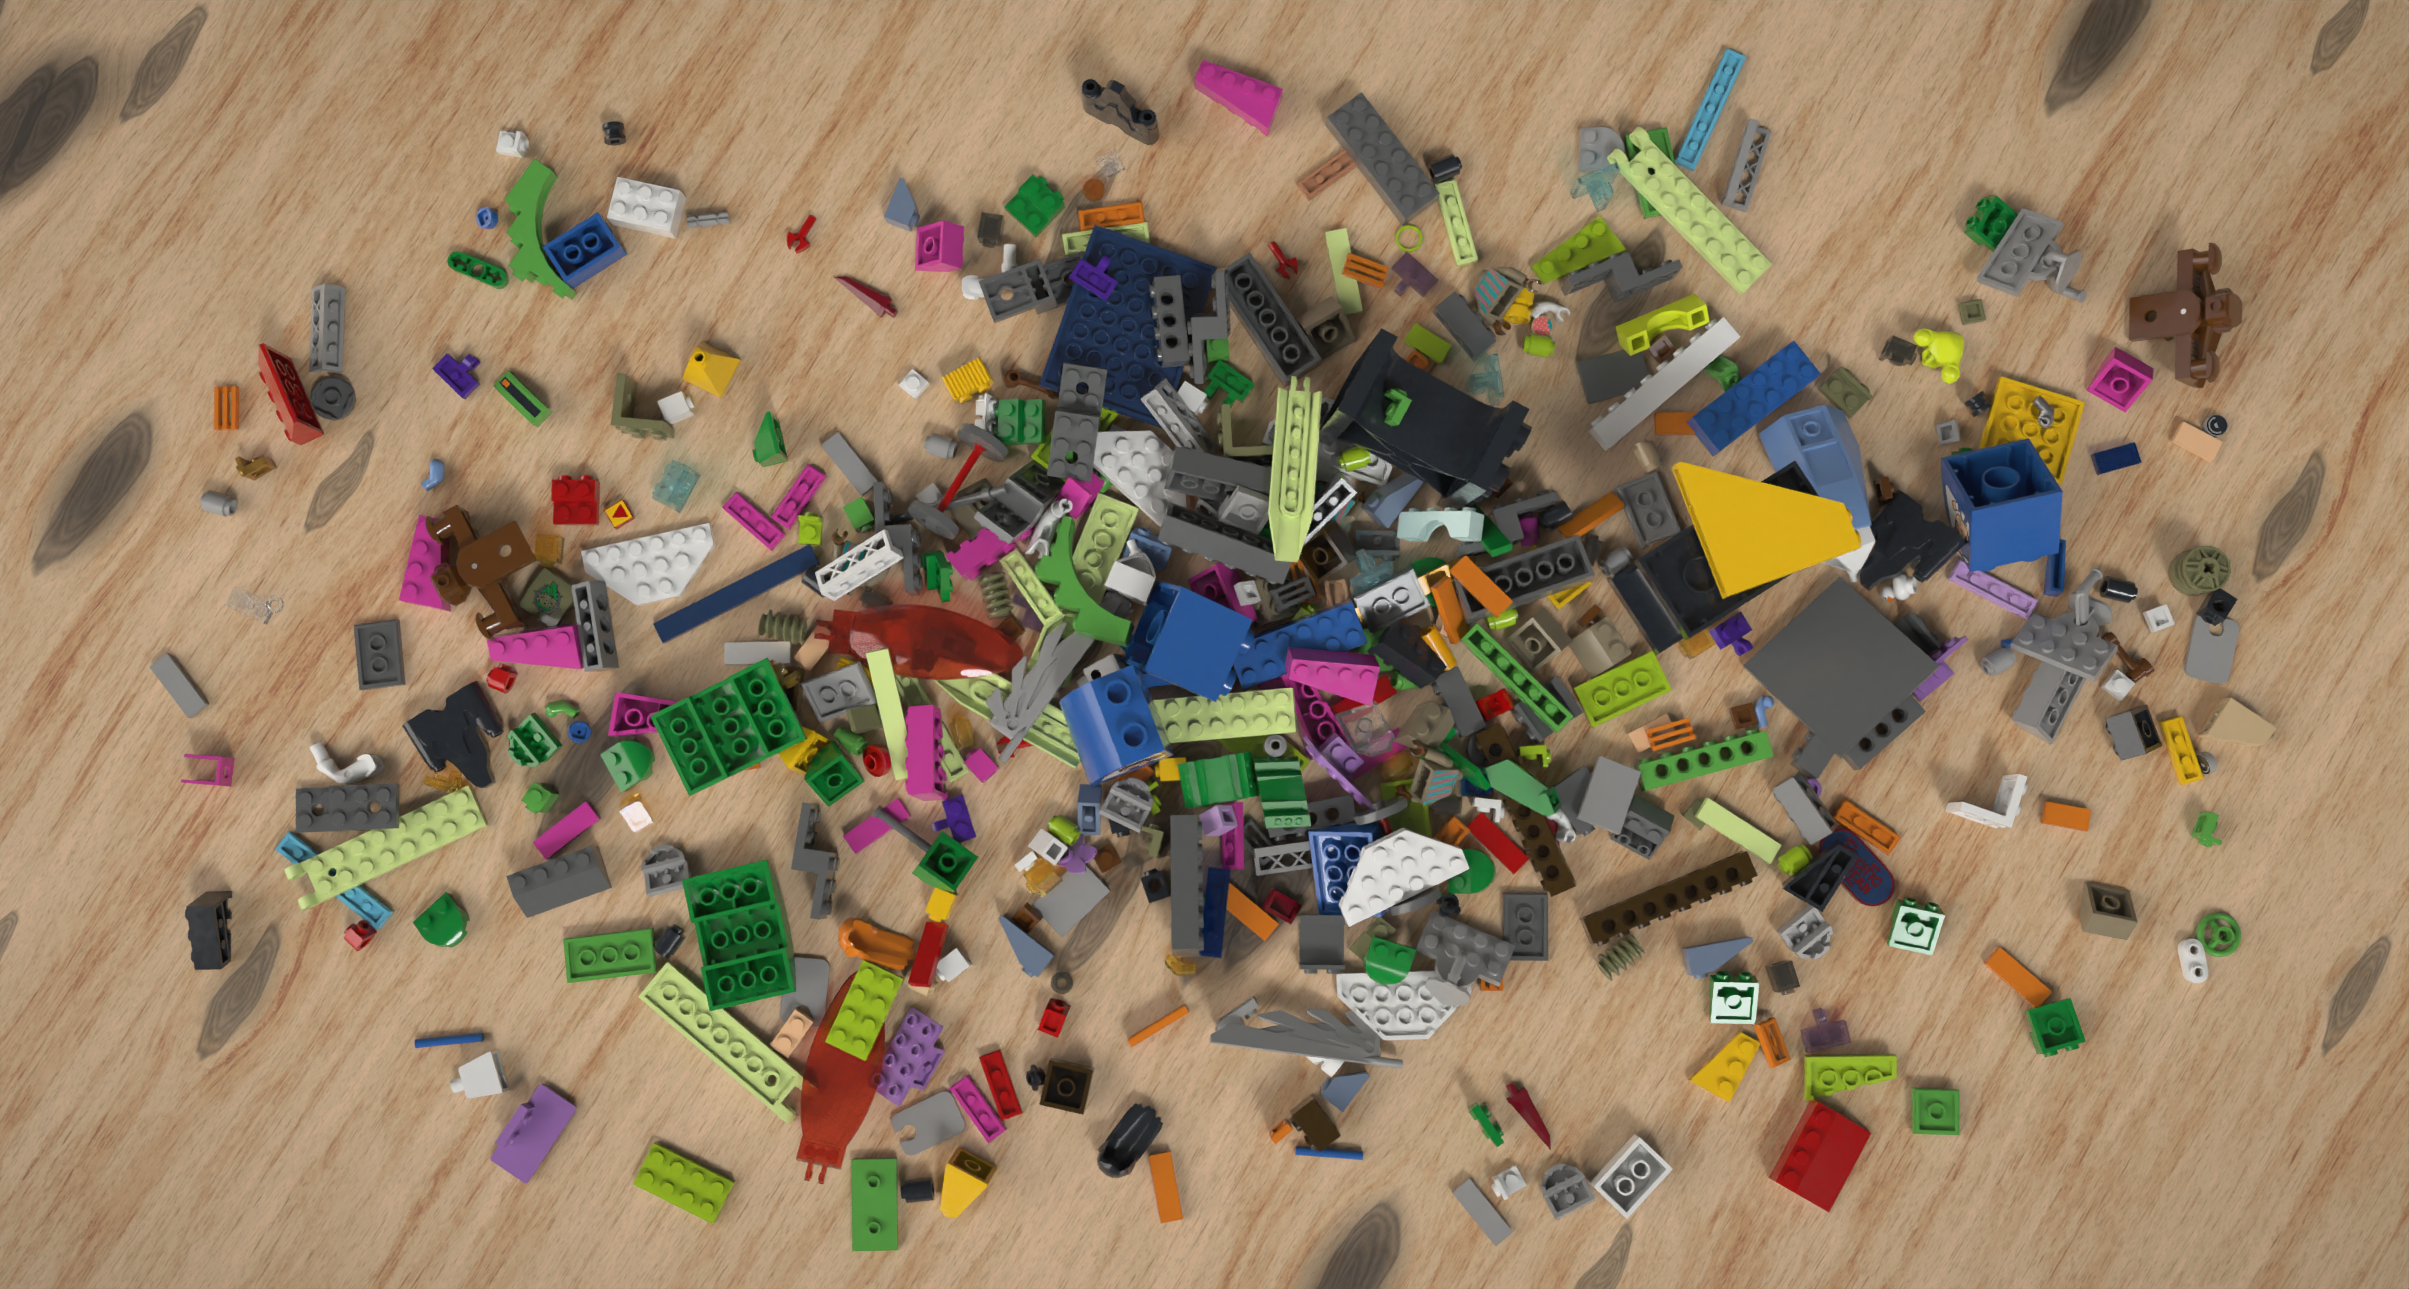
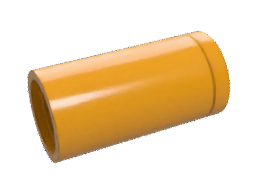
M1435 625L1427 626L1418 632L1447 666L1442 673L1449 671L1457 664L1456 658Z

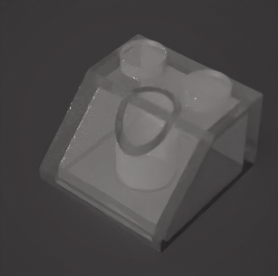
M1376 701L1372 702V706L1365 704L1335 715L1355 753L1373 757L1391 751L1395 736Z

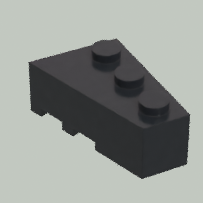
M1404 617L1387 627L1367 651L1369 654H1375L1383 659L1385 665L1395 667L1400 671L1399 674L1420 689L1435 681L1447 667Z
M1837 839L1810 860L1805 867L1784 881L1782 888L1823 912L1858 858V853L1855 849Z
M232 891L205 892L186 906L185 918L189 924L188 939L191 941L192 947L191 961L194 962L195 970L223 969L231 962V933H227V919H232V912H227L228 898H232Z

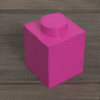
M974 748L966 755L965 765L981 783H985L1000 769L982 748L979 750Z

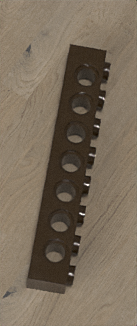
M1502 722L1476 734L1477 739H1474L1479 751L1483 750L1487 757L1484 759L1486 767L1509 758L1522 767ZM1497 743L1501 745L1502 753L1500 755L1491 753L1490 746ZM1504 794L1506 798L1503 800L1504 806L1508 812L1512 811L1514 815L1513 825L1516 831H1521L1524 837L1521 841L1525 851L1531 852L1534 858L1531 860L1535 872L1541 873L1543 880L1540 882L1545 893L1549 892L1551 897L1576 887L1577 883L1546 816L1531 808L1530 814L1526 816L1521 815L1518 807L1522 804ZM1537 825L1540 828V833L1536 836L1530 835L1527 830L1528 826ZM1546 845L1550 852L1546 856H1541L1537 852V847ZM1554 865L1559 869V873L1556 876H1550L1546 872V868Z
M1741 851L1582 917L1580 921L1590 944L1596 943L1597 946H1601L1610 942L1609 938L1617 935L1620 938L1630 934L1629 929L1636 926L1638 929H1642L1651 925L1650 921L1658 918L1661 921L1669 918L1672 911L1677 909L1679 912L1692 908L1691 904L1699 901L1701 904L1711 900V895L1718 892L1720 895L1733 891L1732 886L1740 884L1741 887L1753 882L1752 878L1758 875L1748 852ZM1729 868H1732L1735 872V877L1732 880L1726 877V871ZM1709 876H1711L1715 881V884L1711 889H1709L1705 884V881ZM1688 885H1692L1694 888V894L1691 897L1685 894V888ZM1668 893H1671L1674 897V902L1670 906L1664 901ZM1647 902H1651L1654 906L1651 914H1647L1644 911V905ZM1627 910L1633 913V920L1629 923L1625 922L1623 918ZM1609 918L1613 922V927L1610 931H1605L1603 922Z

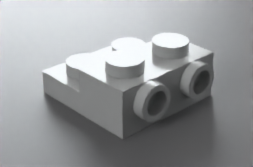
M1238 485L1233 494H1228L1219 507L1218 521L1258 535L1269 520V496Z
M1254 996L1218 1019L1215 1031L1231 1023L1245 1026L1241 1018L1245 1017L1248 1019L1257 1013L1256 1008L1259 1005Z

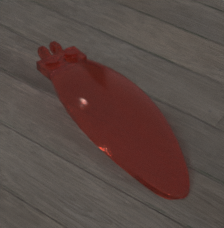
M894 604L864 609L859 612L834 609L832 622L817 620L816 625L819 627H831V634L815 633L814 639L829 641L828 653L852 656L867 665L866 652L889 648L896 675L925 680H959L998 674L1010 670L1023 658V650L1019 644L998 629L969 616L926 605Z
M857 971L850 975L843 983L827 1009L811 1045L803 1075L801 1091V1128L803 1136L796 1160L808 1163L805 1181H810L812 1178L814 1164L822 1166L818 1177L819 1184H824L828 1167L841 1170L847 1145L859 1130L871 1107L883 1066L885 1022L866 1061L825 1042Z

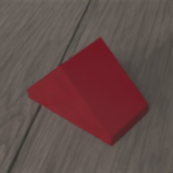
M1272 888L1261 908L1292 924L1302 905Z

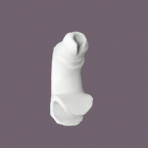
M1550 301L1537 302L1533 306L1534 308L1531 309V317L1533 319L1548 311L1555 314V319L1558 323L1564 322L1563 318L1560 317V313H1564L1568 317L1570 316L1568 308Z
M1561 808L1555 814L1547 817L1558 823L1559 831L1555 835L1558 841L1571 843L1575 840L1576 834Z

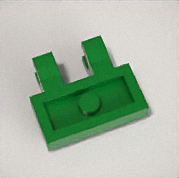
M1219 360L1207 376L1211 383L1206 387L1204 393L1207 394V399L1210 401L1218 388H1221L1228 393V396L1221 404H1230L1231 409L1236 400L1243 403L1255 384Z
M1477 1102L1470 1105L1471 1111L1469 1113L1483 1127L1482 1132L1487 1139L1490 1138L1496 1147L1503 1144L1504 1141L1501 1137L1504 1133L1497 1121L1493 1122L1492 1125L1488 1119L1491 1114L1485 1103L1482 1102L1480 1106Z

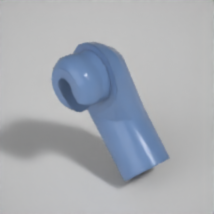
M433 459L430 462V477L421 482L426 491L431 490L444 480L445 467L439 459Z
M1763 695L1759 697L1754 706L1758 721L1757 728L1768 726L1765 712L1768 707L1770 708L1774 705L1772 696Z

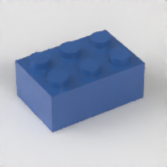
M598 212L543 246L565 283L572 289L628 255L606 220Z

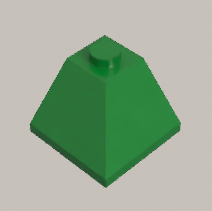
M768 411L764 416L754 441L755 449L752 450L755 462H759L762 467L788 462L779 419L771 411Z
M835 741L815 754L804 777V780L828 807L865 782L848 756Z
M942 831L912 874L931 887L954 893L978 859V856Z

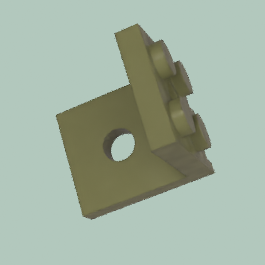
M617 373L611 425L616 426L617 430H622L621 433L632 434V437L638 439H645V436H653V439L659 441L674 438L675 430L665 421L633 418L637 383L627 374Z
M1221 404V411H1217L1218 429H1222V433H1218L1219 450H1223V456L1232 457L1237 461L1256 463L1258 459L1273 458L1274 445L1232 447L1230 404Z

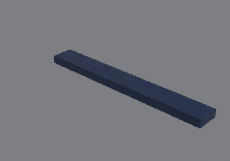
M809 544L655 622L653 625L662 643L665 644L807 572L811 566L820 565V562L812 546Z

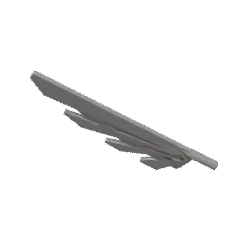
M1114 598L1098 605L1114 615L1122 603ZM1064 622L1046 635L1037 664L1025 677L1026 656L1012 669V692L1004 702L1000 688H996L986 701L987 706L994 715L989 724L1011 740L998 757L1004 763L1009 759L1096 640L1080 636L1074 632L1059 643L1067 627V622Z
M1308 1009L1306 1011L1322 1023H1308L1282 1010L1261 1013L1257 1016L1259 1019L1277 1024L1276 1026L1258 1029L1231 1023L1210 1035L1211 1044L1399 1069L1403 1067V1060L1381 1057L1380 1036L1353 1011H1347L1345 1014L1354 1026L1342 1024L1326 1009Z

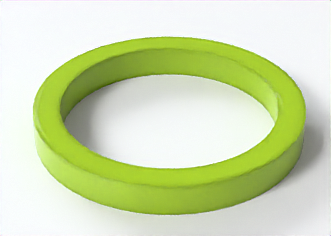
M1406 225L1398 230L1395 241L1398 248L1402 251L1414 252L1421 246L1422 234L1415 226ZM1405 229H1413L1419 235V243L1412 249L1404 248L1399 243L1398 236Z

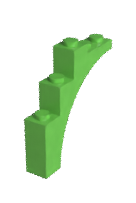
M534 159L504 199L510 205L508 209L518 216L506 233L512 238L510 242L520 248L508 266L514 270L512 275L522 282L526 279L531 283L536 280L545 287L549 284L553 287L552 292L562 299L566 296L572 300L576 292L564 283L555 272L543 248L542 218L544 206L558 176L551 169Z
M1063 516L1062 522H1059L1056 528V542H1053L1050 548L1051 557L1042 555L1041 561H1038L1036 564V576L1042 582L1060 586V588L1057 587L1055 590V603L1061 609L1079 613V615H1075L1073 620V627L1078 635L1129 647L1134 630L1132 622L1115 616L1100 607L1088 596L1081 586L1075 571L1072 553V540L1076 524L1071 517Z

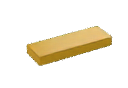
M2183 716L2158 722L2179 785L2204 779Z

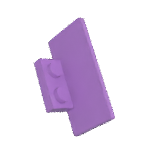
M1955 636L1951 640L1947 639L1941 643L1940 650L1934 654L1933 652L1928 654L1939 665V669L1912 693L1918 702L1926 698L1955 674L1944 662V659L1968 640L1966 636L1960 638Z
M1336 733L1331 735L1320 747L1307 735L1303 737L1307 743L1305 748L1313 756V759L1321 767L1324 766L1328 774L1334 780L1337 779L1340 782L1339 784L1348 793L1351 792L1354 799L1361 806L1365 803L1371 809V801L1349 777L1364 763L1363 759Z
M911 1007L868 1084L869 1087L897 1106H901L911 1087L924 1091L945 1053V1050L934 1045L943 1026L918 1009Z
M540 1084L527 1103L520 1104L495 1143L498 1147L490 1160L523 1183H528L576 1112L577 1106L546 1085Z

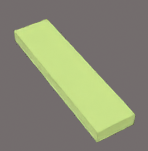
M1456 179L1435 184V188L1440 193L1438 202L1456 266L1460 267L1478 262V256Z
M1147 222L1106 228L1150 244ZM1092 230L1062 234L1065 257L1081 251L1085 253Z
M1347 229L1325 232V238L1338 303L1342 306L1346 316L1362 313L1363 309L1357 280L1342 275L1346 256L1348 253H1351ZM1348 268V270L1355 272V269Z
M1018 548L999 560L1046 629L1064 617V614Z
M1705 798L1695 815L1696 818L1768 864H1771L1782 846L1709 798Z

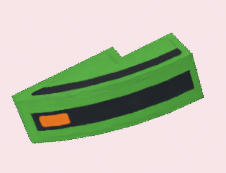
M509 370L493 385L510 404L537 428L553 413Z

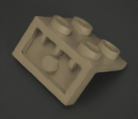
M1287 573L1283 584H1272L1267 582L1265 578L1254 581L1261 601L1252 604L1258 618L1254 622L1256 629L1274 621L1294 617L1302 607L1301 603H1298L1278 612L1276 609L1277 604H1274L1272 601L1274 599L1273 596H1270L1268 593L1273 589L1292 582L1291 573ZM1294 586L1278 593L1279 597L1296 590V587ZM1297 594L1293 597L1283 600L1282 603L1285 604L1287 602H1290L1294 599L1299 598V596Z

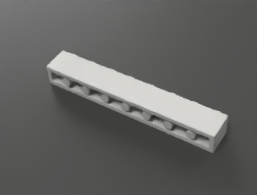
M1724 317L1719 321L1713 319L1705 326L1706 332L1702 335L1699 332L1689 340L1691 344L1687 348L1680 347L1672 354L1675 357L1670 362L1665 360L1656 368L1658 372L1654 376L1648 374L1640 381L1642 386L1639 389L1635 390L1633 387L1624 395L1626 399L1621 404L1618 401L1607 409L1609 411L1608 415L1604 418L1600 415L1591 423L1593 427L1588 432L1604 451L1612 447L1740 338V335Z

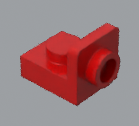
M1050 998L1037 1030L1058 1038L1071 1006L1062 1000Z

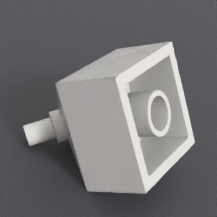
M1870 526L1857 529L1861 536V548L1823 563L1846 570L1847 574H1849V581H1858V573L1875 543Z
M1132 539L1126 542L1130 550L1129 556L1114 562L1105 587L1111 593L1115 592L1128 600L1146 606L1157 582L1156 574L1148 556L1141 549H1138L1135 540Z

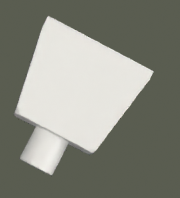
M498 1050L487 1052L459 1067L460 1077L450 1081L452 1091L457 1093L464 1090L467 1098L500 1094L510 1090Z

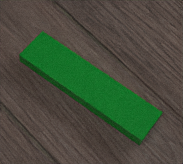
M1475 503L1472 508H1475L1477 513L1484 515L1482 539L1479 543L1492 557L1513 550L1512 543Z

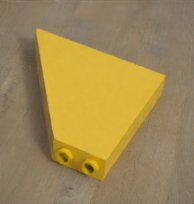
M1678 462L1671 467L1722 599L1861 548V536L1857 530H1854L1851 522L1853 520L1851 511L1845 507L1844 503L1684 462Z

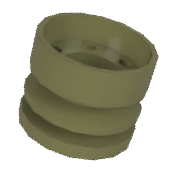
M2200 546L2176 555L2168 569L2169 580L2177 591L2188 596L2209 593L2223 587L2229 580L2231 573L2230 562L2226 554L2219 548Z

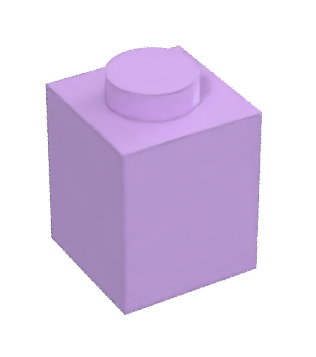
M1216 805L1199 815L1205 836H1221L1238 826L1232 805Z

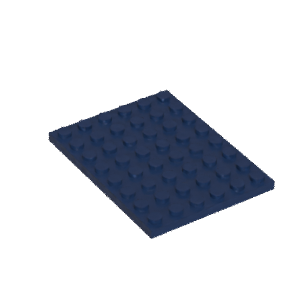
M1094 225L1083 260L1096 268L1104 255L1110 258L1111 264L1105 274L1118 281V284L1106 302L1074 282L1039 386L1060 393L1064 362L1107 368L1102 408L1162 428L1141 401V398L1153 390L1165 378L1176 391L1184 366L1162 368L1161 361H1157L1156 349L1160 348L1159 340H1155L1154 327H1157V320L1152 317V306H1155L1154 298H1150L1149 285H1152L1154 277L1180 275L1189 348L1192 334H1188V321H1190L1195 313L1203 312L1212 285V275H1214L1217 267ZM1169 297L1161 298L1164 304L1172 303ZM1171 318L1163 320L1168 326L1175 324ZM1173 339L1166 340V344L1170 347L1177 345ZM1079 382L1077 390L1084 394L1089 391V386L1085 382Z

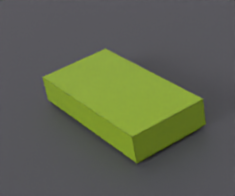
M1416 323L1403 342L1439 365L1452 347L1451 344Z

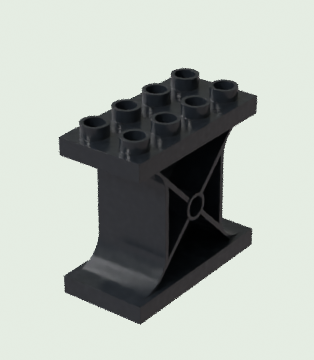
M1381 328L1351 369L1319 429V442L1330 447L1335 440H1342L1364 449L1435 489L1441 495L1437 506L1443 509H1459L1463 506L1472 508L1475 502L1480 503L1484 496L1489 498L1493 491L1498 492L1507 479L1511 467L1503 464L1502 461L1505 457L1510 458L1515 450L1519 452L1528 439L1532 427L1523 421L1530 409L1514 400L1504 408H1497L1474 399L1404 360L1393 349V345L1398 337ZM1398 388L1407 394L1406 397L1412 401L1400 424L1390 426L1384 422L1387 417L1385 413L1392 402L1395 403V401L1384 394L1386 390Z
M1796 461L1791 462L1761 481L1819 497ZM1691 525L1634 561V565L1610 579L1608 583L1655 655L1683 638L1686 641L1790 575L1722 599L1695 527Z

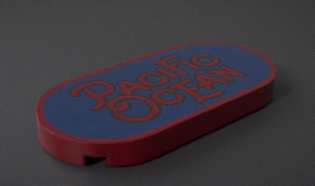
M1835 829L1833 833L1819 841V853L1837 839L1857 851L1858 858L1841 885L1858 903L1866 906H1879L1891 898L1895 887L1892 873L1854 832L1847 829Z

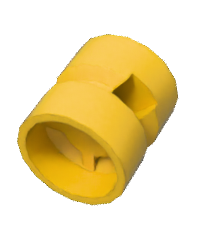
M1524 287L1502 319L1515 324L1530 323L1532 310L1529 306L1533 304L1535 292H1530Z

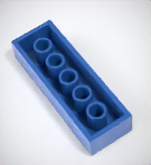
M1792 341L1694 415L1687 423L1714 457L1813 382L1821 373L1798 344Z
M1348 599L1255 634L1247 653L1244 655L1237 654L1233 665L1242 689L1245 690L1287 674L1285 662L1288 647L1345 652L1367 644V640L1352 600Z

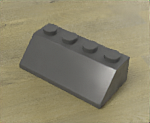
M589 846L506 876L513 898L527 918L612 888L599 846Z

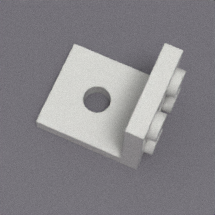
M2021 774L2004 775L1992 811L1965 802L1948 803L1945 811L1995 829L1998 827L2012 828L2014 819L2021 810V804H2019L2021 796L2025 794L2028 787L2026 783L2027 776Z

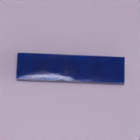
M1208 867L1203 913L1204 928H1202L1201 932L1204 935V950H1199V956L1222 957L1231 869Z

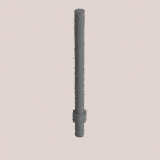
M1007 485L996 488L987 487L981 489V492L952 499L945 511L982 500L985 502L994 500L997 496L1008 494L1009 487ZM934 504V505H931V506L936 509V507L938 506V504ZM909 512L893 517L896 524L914 519Z

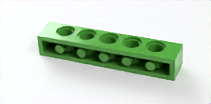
M1478 623L1461 639L1460 642L1555 734L1573 718V715Z
M1757 728L1746 731V736L1738 738L1737 734L1724 737L1725 742L1717 744L1716 740L1703 743V748L1695 749L1694 745L1682 748L1683 753L1674 755V752L1671 751L1660 754L1661 759L1653 761L1652 757L1639 760L1640 765H1636L1634 768L1641 772L1638 780L1641 792L1773 757L1767 732H1759ZM1743 742L1748 743L1750 746V751L1747 754L1741 750ZM1722 747L1726 748L1729 752L1726 760L1720 756V749ZM1701 753L1707 756L1708 761L1705 765L1700 764L1698 761ZM1679 759H1683L1686 762V769L1684 771L1679 770L1677 767ZM1659 764L1665 768V774L1662 777L1656 774V767Z

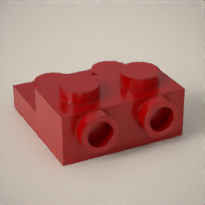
M559 475L558 479H552L553 524L599 526L600 482L593 480V476L581 475L580 480H571L572 477L568 475Z

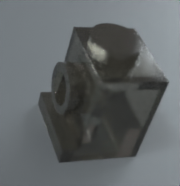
M1893 335L1886 340L1879 360L1884 361L1888 359L1891 364L1896 366L1912 365L1917 357V353H1915L1917 345Z

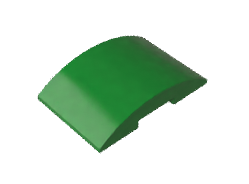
M768 658L650 716L689 796L734 776L807 739Z
M768 859L682 880L691 923L695 924L703 967L700 968L709 1011L796 992V969L789 922L782 895Z

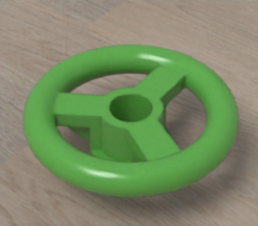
M2216 912L2206 915L2199 922L2196 938L2202 943L2207 954L2214 957H2225L2235 952L2239 947L2241 930L2238 923L2231 916ZM2216 919L2225 920L2231 925L2232 929L2227 926H2219ZM2209 923L2212 929V938L2206 944L2203 933L2205 926ZM2220 931L2222 932V938L2219 937ZM2232 942L2225 950H2214L2217 944H2229Z

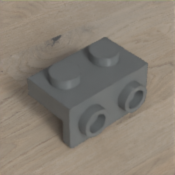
M1356 530L1355 549L1360 555L1361 561H1373V558H1382V561L1393 562L1395 558L1400 557V539L1397 538V531Z

